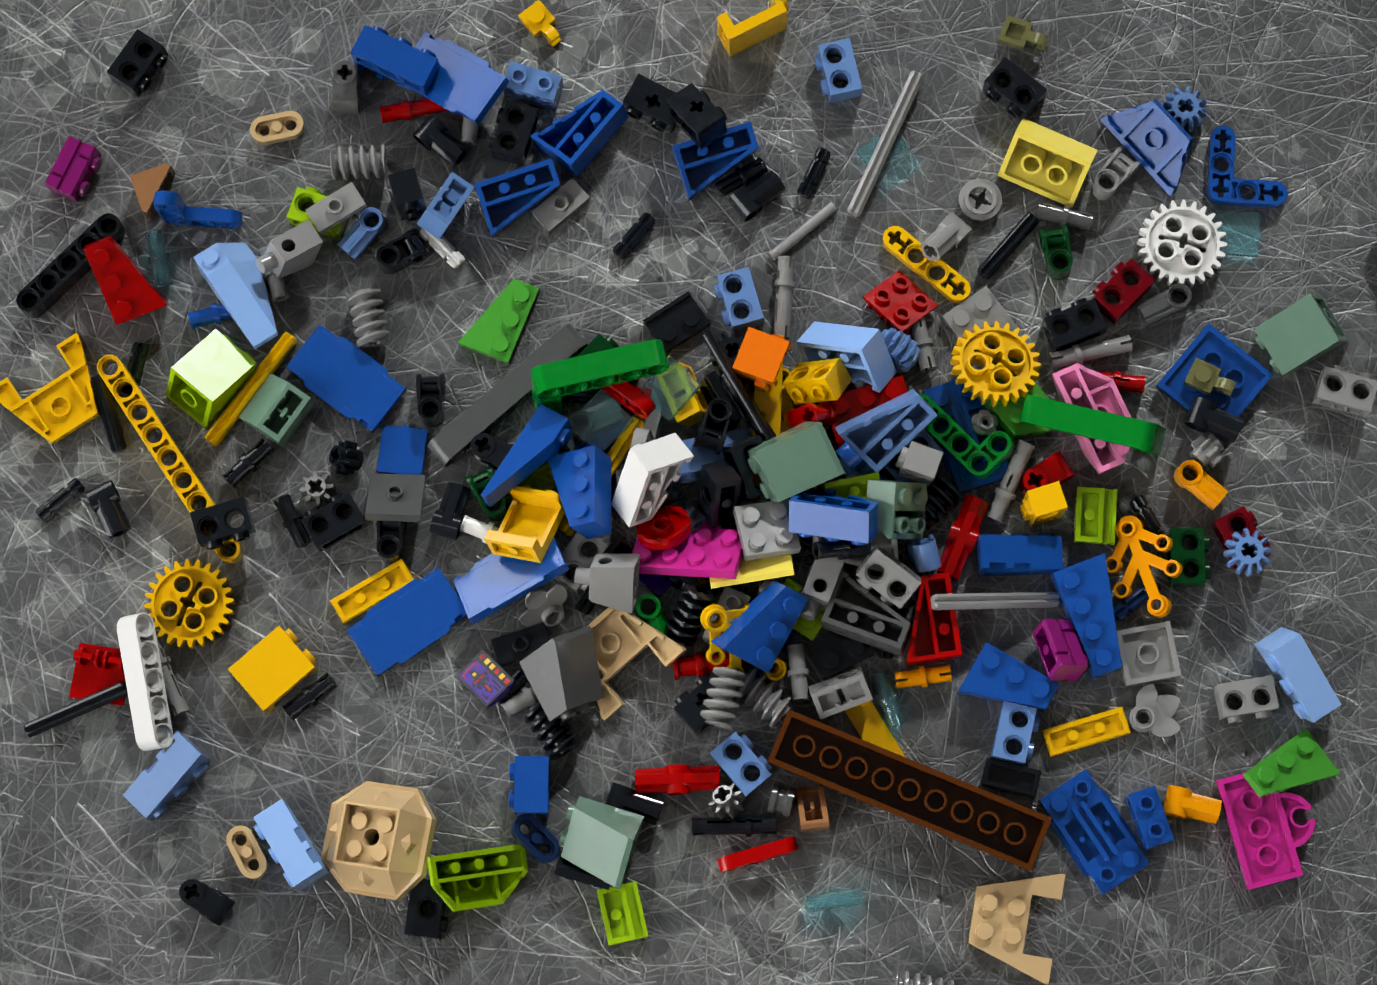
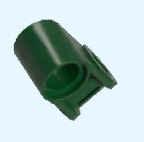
M1062 225L1060 229L1048 231L1039 229V242L1047 274L1054 280L1067 278L1073 264L1067 225ZM1057 260L1063 261L1067 267L1057 269L1053 262Z
M489 465L485 471L473 477L467 476L465 478L486 517L492 521H500L508 511L505 497L499 500L502 503L501 508L498 511L492 512L488 510V505H486L481 496L494 475Z

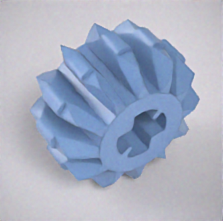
M1188 86L1183 93L1177 87L1174 90V94H1166V102H1162L1161 105L1183 128L1186 127L1189 132H1192L1194 125L1198 127L1202 125V118L1206 117L1208 112L1203 108L1207 102L1204 99L1198 100L1201 94L1200 91L1191 94V88ZM1187 107L1189 110L1181 112L1179 109Z
M894 328L884 329L881 334L898 373L908 372L914 367L919 357L918 355L921 350L917 347L918 343L912 340L910 335L904 334L902 330L898 332Z
M1248 528L1243 529L1242 536L1235 531L1232 534L1233 540L1225 542L1226 547L1231 550L1224 551L1223 556L1232 557L1226 565L1227 567H1232L1236 564L1238 566L1235 570L1237 575L1245 568L1246 576L1250 577L1253 574V569L1257 573H1261L1263 571L1261 564L1268 565L1270 563V559L1264 555L1271 554L1272 549L1263 547L1269 540L1265 537L1259 541L1257 538L1260 535V531L1258 530L1252 536H1250ZM1244 549H1251L1253 551L1251 555L1243 556L1242 554Z

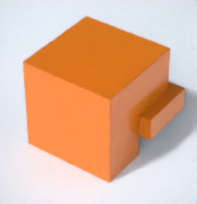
M748 327L732 368L739 377L755 382L754 386L757 390L768 394L771 385L777 387V375L787 350L791 351L792 344L780 335H770Z

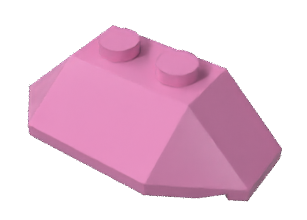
M1079 363L1052 374L1060 402L1132 418L1112 378L1086 368ZM1075 435L1085 457L1098 474L1125 463L1130 447Z

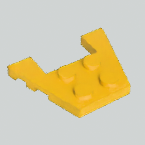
M78 333L73 334L56 345L69 365L70 370L30 396L22 399L8 377L0 381V404L53 445L100 415L91 384L82 340Z

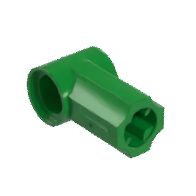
M651 594L641 596L636 603V612L639 619L667 636V631L670 629L666 626V618L660 601ZM648 600L654 602L656 611L652 615L642 613L640 607L643 602Z

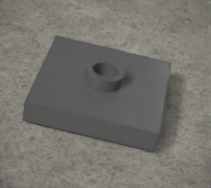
M370 474L365 520L421 522L426 476Z

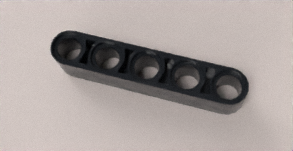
M106 213L94 221L18 293L16 302L20 310L30 318H38L92 269L83 250L85 245L108 236H112L117 243L122 241L125 236V227L119 218L114 214ZM117 224L114 232L105 233L108 225ZM70 261H77V265L73 270H65L66 265ZM52 279L57 280V284L53 289H46L48 281ZM37 298V303L34 307L26 308V303L29 299Z

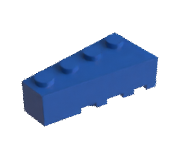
M1103 553L1056 571L1050 577L1055 591L1059 594L1060 604L1067 619H1070L1073 629L1077 634L1082 652L1087 655V669L1092 681L1114 673L1122 667L1106 556Z

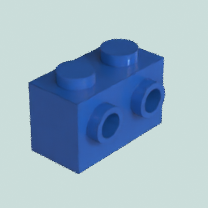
M515 756V763H510L509 768L510 780H514V791H509V808H514L515 815H549V756Z

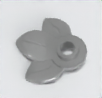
M558 583L549 591L536 588L528 592L525 597V605L528 610L519 617L521 623L526 626H533L544 622L548 627L559 624L564 618V607L562 604L567 598L564 586Z
M1154 684L1143 687L1136 695V706L1129 714L1131 727L1141 733L1150 731L1157 737L1175 735L1181 728L1171 717L1174 716L1178 709L1180 698L1169 694L1158 696ZM1145 714L1148 718L1147 723H1140L1138 715Z

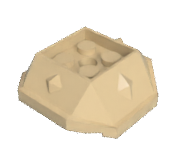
M366 781L331 804L321 860L345 892L401 901L411 889L426 877L428 869L427 857H430L437 819L425 800L426 798L422 790ZM379 833V840L374 845V836Z

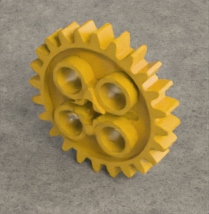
M984 321L982 329L974 324L972 332L965 330L963 338L958 337L957 346H954L951 354L954 356H952L950 364L954 367L951 374L959 375L955 384L964 383L962 393L973 392L971 400L976 399L978 396L981 397V405H984L988 399L991 400L992 406L995 407L997 401L1001 400L1003 406L1006 407L1009 398L1016 404L1019 395L1025 398L1028 390H1033L1034 381H1037L1039 377L1037 371H1039L1041 363L1035 361L1038 360L1040 354L1032 352L1035 343L1026 344L1029 335L1018 336L1020 328H1016L1013 332L1009 331V323L1004 328H1000L998 321H995L993 327H990L987 321ZM985 344H992L996 349H990ZM1009 358H1015L1019 363H1013ZM972 364H977V365H979L982 369H981V370L974 369L971 365H972ZM1000 378L1004 380L1006 384L997 383L995 379Z
M186 559L184 567H181L177 561H174V570L164 566L166 575L162 576L156 573L155 576L159 582L157 584H148L154 591L153 593H145V596L151 600V603L145 604L144 608L152 610L149 615L155 620V630L160 629L157 636L163 639L168 635L167 643L169 645H172L177 640V647L180 649L183 648L185 642L188 643L190 649H194L195 642L198 641L202 647H205L206 638L215 642L213 635L215 632L224 634L220 626L222 624H231L225 617L235 613L228 608V605L234 604L235 600L227 597L234 591L230 587L224 588L229 580L226 577L219 579L222 574L219 569L211 573L213 566L210 563L202 568V562L197 559L194 566H192L189 559ZM190 580L189 589L185 592H179L178 584L180 581ZM202 582V586L196 592L197 584ZM209 591L214 592V600L210 604H203V595ZM186 600L193 601L195 606L187 608L184 603ZM170 604H176L177 612L175 615L167 617L165 615L166 607ZM201 616V625L196 629H191L189 627L191 618ZM183 617L181 626H177L178 621Z

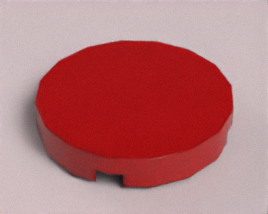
M665 505L666 508L658 509L652 520L636 525V533L640 543L648 549L667 550L685 541L692 528L687 511L675 505Z

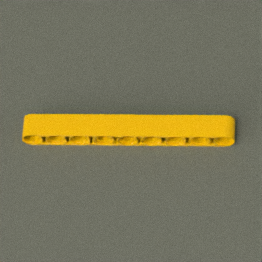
M105 355L99 359L97 363L99 375L189 513L195 511L194 503L200 498L206 499V507L216 505L126 366L114 355ZM111 363H116L118 365L117 372L113 375H106V367ZM124 386H132V394L129 397L122 398L120 396L121 389ZM140 408H146L147 416L143 420H136V411ZM160 430L162 432L161 440L157 443H151V433ZM170 453H175L177 455L176 462L171 466L165 465V457ZM183 476H191L192 483L187 488H180L179 481ZM212 522L207 523L204 527V534L206 536L213 535L209 533V525ZM234 539L224 541V546L214 549L216 554L228 564L238 563L244 556L243 545L241 542H234ZM236 544V553L231 557H225L223 553L225 546Z

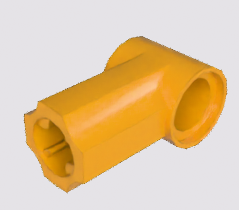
M1195 460L1183 462L1174 471L1175 483L1181 488H1186L1211 510H1214L1229 492L1209 476ZM1183 468H1189L1194 472V479L1192 481L1186 480L1183 477Z
M1168 785L1163 804L1165 815L1217 824L1222 800L1194 794L1192 790Z

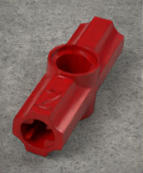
M966 495L956 522H953L945 542L947 546L941 556V567L937 569V573L950 572L951 579L959 580L968 554H971L980 531L978 529L986 513L988 502L976 496Z
M677 764L667 765L665 768L635 769L636 793L686 795L695 791H714L720 786V766L690 767V765Z

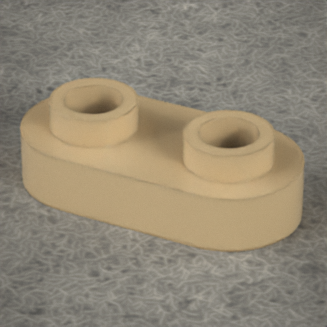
M284 111L256 118L250 126V133L253 139L260 145L297 139L305 130L303 118L295 111ZM291 123L296 124L294 130H288L287 126ZM263 129L270 130L266 136H262L261 131Z
M246 826L233 827L227 834L226 843L240 872L249 879L263 877L268 870V860L254 832ZM244 835L247 841L244 845L240 846L237 843V839L239 836ZM253 860H257L259 867L253 871L250 869V863Z

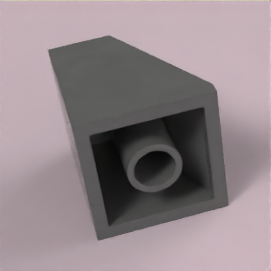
M590 626L552 638L519 662L549 721L559 718L562 721H566L576 716L578 711L583 715L596 707L594 703L603 697L593 633Z

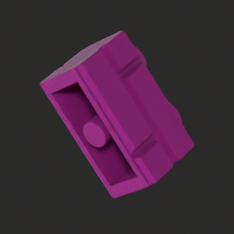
M68 136L44 184L50 191L78 202L80 197H85L89 191L90 182L88 181L92 173H97L101 167L102 158H100V152L97 148Z
M1056 619L1042 620L1032 635L1049 680H1078L1088 667V658L1082 652L1079 639L1070 619H1059L1057 621Z

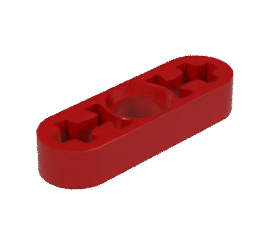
M628 382L600 388L643 419H647L656 408L654 402L648 396Z
M795 836L726 855L716 860L720 873L783 856L799 849Z

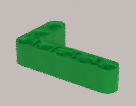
M659 339L648 340L534 367L530 375L531 393L535 409L537 410L539 405L542 404L562 415L561 396L666 372L669 369V363L663 342Z
M1028 394L1025 396L1020 422L1118 444L1160 456L1166 428L1155 423Z

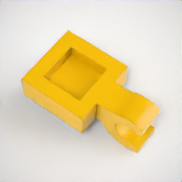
M540 0L518 15L519 20L535 39L542 34L552 47H555L562 41L559 38L560 34L553 27L556 23L555 17Z

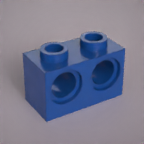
M1155 786L1124 797L1143 851L1174 840Z

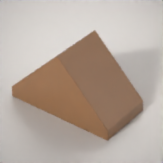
M167 163L130 176L141 210L146 218L150 220L153 219L156 213L154 208L155 192L167 191L175 175L174 169Z
M824 787L796 789L801 833L828 830L830 825Z

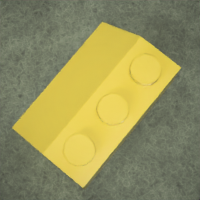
M1023 118L1015 131L997 176L1072 208L1098 150Z
M792 554L745 561L743 556L737 578H710L711 589L795 575Z

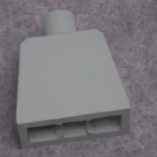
M307 220L273 238L265 254L256 259V265L261 273L264 274L272 270L277 278H282L312 266L323 241L311 222Z
M597 554L590 568H576L574 583L589 585V600L591 602L626 613H633L638 601L640 554Z
M837 557L819 560L814 558L800 593L808 598L799 615L800 617L809 621H815L818 611L825 610L845 560H839Z

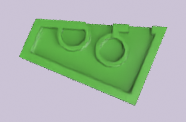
M514 278L461 338L458 344L498 361L510 364L540 289Z
M1305 728L1245 772L1243 777L1258 797L1261 798L1289 790L1293 787L1304 784L1308 785L1326 778H1333L1341 773Z

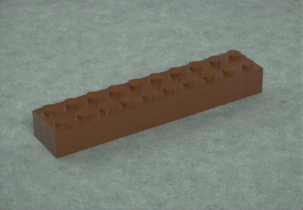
M788 710L767 761L769 764L1027 871L1032 870L1052 820L1049 816L792 710Z

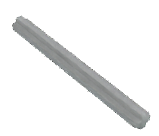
M914 70L910 72L848 206L847 212L856 217L861 215L924 79L923 74Z

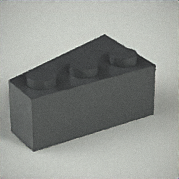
M841 570L821 620L823 629L902 657L911 634V624Z

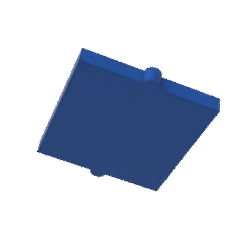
M383 425L377 472L422 475L428 430L409 428L408 425H403V427Z

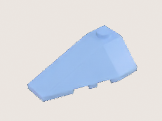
M215 243L193 257L201 275L254 349L278 336L263 275L256 265V256L246 243Z

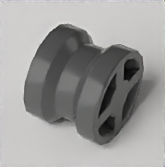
M773 784L767 812L773 813L778 811L782 812L783 816L789 817L795 789L783 790L778 785Z

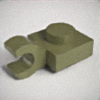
M1007 15L998 38V43L1024 51L1026 44H1028L1032 48L1044 52L1048 36L1031 31L1033 23Z
M1196 358L1185 379L1184 385L1208 396L1211 390L1214 389L1230 397L1236 382L1219 377L1220 368Z

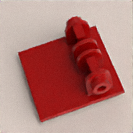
M900 270L863 296L868 304L867 307L879 315L881 320L885 318L884 323L886 325L891 323L890 327L898 332L902 330L906 335L911 332L912 329L910 327L938 307L930 297Z
M79 643L78 650L75 649L73 653V660H76L69 693L70 698L82 699L119 682H124L126 685L120 649ZM125 697L109 704L124 706Z

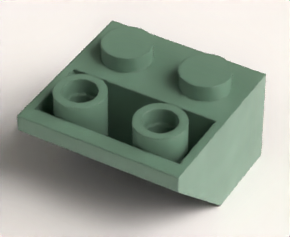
M270 373L240 414L239 419L284 449L313 409L315 403L310 396L294 385Z
M868 480L867 499L879 503L878 526L886 538L923 539V532L926 526L924 519L925 504L928 499L927 483Z

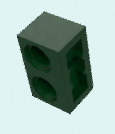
M1170 528L1167 536L1172 539L1173 546L1168 551V560L1179 562L1182 565V573L1176 578L1168 576L1169 587H1203L1206 580L1210 579V564L1205 563V552H1209V536L1204 535V528ZM1191 538L1195 542V549H1185L1182 545V539ZM1172 564L1169 567V572L1171 574L1176 572L1177 566ZM1183 566H1193L1196 570V577L1189 578L1185 576Z

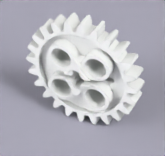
M1183 199L1180 207H1177L1174 200H1172L1169 209L1161 204L1159 207L1160 214L1152 210L1150 213L1152 220L1145 218L1143 224L1146 228H1140L1138 233L1145 237L1137 241V245L1144 247L1139 250L1138 256L1147 257L1143 261L1142 266L1151 265L1152 267L1148 274L1159 273L1158 282L1164 277L1168 278L1167 285L1169 287L1173 281L1183 284L1184 281H1187L1191 288L1194 286L1195 279L1203 284L1205 281L1204 274L1210 278L1213 277L1214 271L1212 268L1219 269L1221 263L1218 260H1223L1226 255L1220 251L1227 247L1226 242L1220 241L1225 237L1226 232H1218L1222 222L1213 223L1212 220L1216 214L1205 215L1207 207L1204 206L1199 211L1196 209L1197 204L1195 201L1191 207H1187L1186 201ZM1170 222L1177 224L1179 231H1169L1166 224ZM1196 230L1201 231L1205 234L1206 239L1197 240L1193 237L1192 232ZM1159 236H1163L1165 239L1161 240ZM1180 240H1184V241H1185V243H1184L1185 247H1184V248H1180V247H1179V245H1180V244H1179V241H1180ZM1162 247L1167 248L1171 251L1172 256L1168 258L1162 257L1158 249ZM1199 248H1204L1205 252H1201ZM1189 255L1194 256L1198 264L1194 266L1187 264L1185 257Z

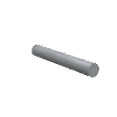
M832 202L828 203L769 252L770 257L776 261L778 256L784 255L836 212V206Z

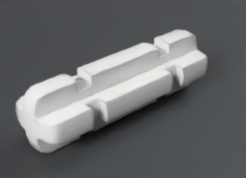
M423 228L420 230L419 235L425 241L428 240L429 245L443 259L446 258L447 263L452 268H458L465 261L464 256L459 251L456 252L455 247L444 236L437 239Z

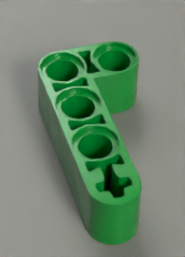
M919 394L937 413V416L925 428L976 478L988 479L1014 453V442L1005 432H993L978 445L929 396ZM941 421H947L949 423L948 430L941 434L936 433L937 424ZM999 439H1005L1008 443L1006 449L1002 452L994 450V444ZM960 440H967L968 448L964 452H956V443ZM986 459L988 462L987 468L981 472L975 471L976 461Z

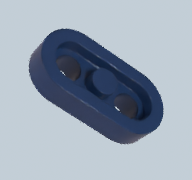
M522 814L512 822V836L537 862L542 864L550 863L559 856V841L535 816ZM521 825L528 827V834L521 832ZM541 845H545L548 848L547 854L541 853Z

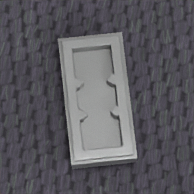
M571 178L532 211V215L550 234L591 199L575 179Z
M350 182L305 211L321 235L364 209L367 205L354 184Z

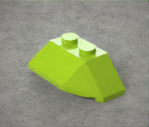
M520 844L427 857L431 887L453 912L503 904L514 891L521 878H524L528 873L526 851Z

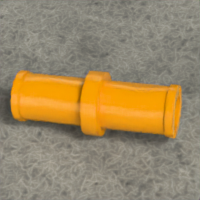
M950 664L925 668L923 665L915 670L894 672L895 680L907 678V680L896 681L897 690L921 685L922 688H927L928 684L952 682L951 674L939 675L940 673L951 672Z

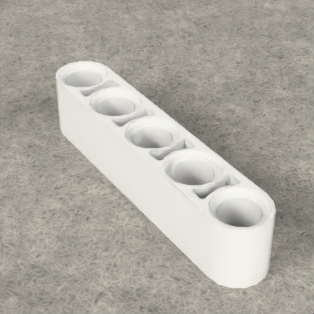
M147 613L124 616L117 623V634L136 743L143 751L167 748L172 744L173 730L154 621Z

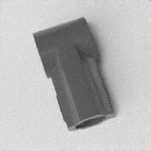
M1177 283L1168 290L1136 305L1142 322L1148 327L1175 313L1186 310L1192 298L1191 289L1183 283ZM1176 292L1181 293L1185 296L1186 301L1181 304L1175 303L1171 295Z

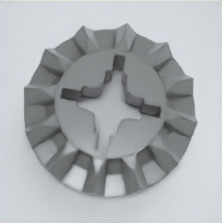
M974 179L963 186L959 194L958 203L962 213L968 216L970 220L983 222L990 218L993 219L1000 211L1002 194L993 182L987 179ZM985 191L984 201L988 204H981L978 209H975L976 201L972 198H978Z

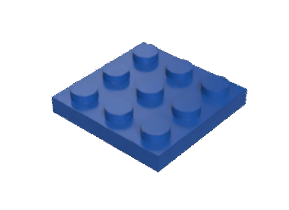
M1208 323L1160 380L1156 388L1187 413L1194 397H1202L1215 403L1218 409L1239 417L1273 374ZM1196 358L1220 368L1219 377L1236 382L1230 397L1214 389L1211 390L1208 396L1184 385L1185 379Z

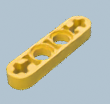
M892 226L885 230L883 234L884 248L945 298L953 303L960 304L969 297L971 290L969 282L942 259L938 262L934 260L929 261L924 256L923 260L919 263H913L909 260L908 254L910 251L919 250L923 253V250L920 247L922 243L899 226ZM897 234H899V241L904 246H906L907 242L911 243L909 246L906 247L904 254L900 253L902 251V246L900 244L895 242L892 245L889 243V235L896 236ZM933 267H940L944 270L945 276L940 280H934L930 277L929 271ZM949 276L953 277L950 283L955 287L960 285L964 287L962 291L964 295L960 293L956 296L953 295L954 289L949 284H947L946 288L942 287L947 282Z

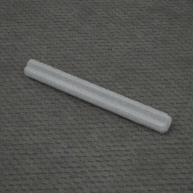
M1057 592L935 594L931 596V608L933 610L1054 608L1060 604Z

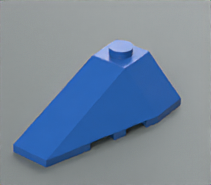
M542 404L539 405L483 490L481 496L486 505L492 507L556 454L562 445L569 442L573 428L568 418Z

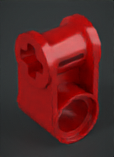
M821 402L817 405L807 403L785 413L789 429L805 421L821 422L825 429L832 426L837 417L836 408L831 402Z
M1061 451L1027 470L1020 481L1019 487L1025 495L1028 490L1057 481L1061 485L1075 474ZM1029 480H1038L1039 484L1037 487L1035 485L1030 486L1028 484Z

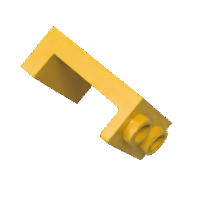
M770 0V8L736 25H733L727 12L717 16V35L729 57L787 29V18H789L787 12L789 4L787 0Z
M516 486L510 491L513 500L498 531L488 530L484 540L493 555L542 563L565 514L560 495L552 490L543 491L529 486Z
M280 626L276 627L228 668L230 673L266 714L270 713L276 707L274 704L310 673L318 671L313 665L317 662L315 657L307 648L302 652L296 645L299 641L296 635L289 628L284 631Z

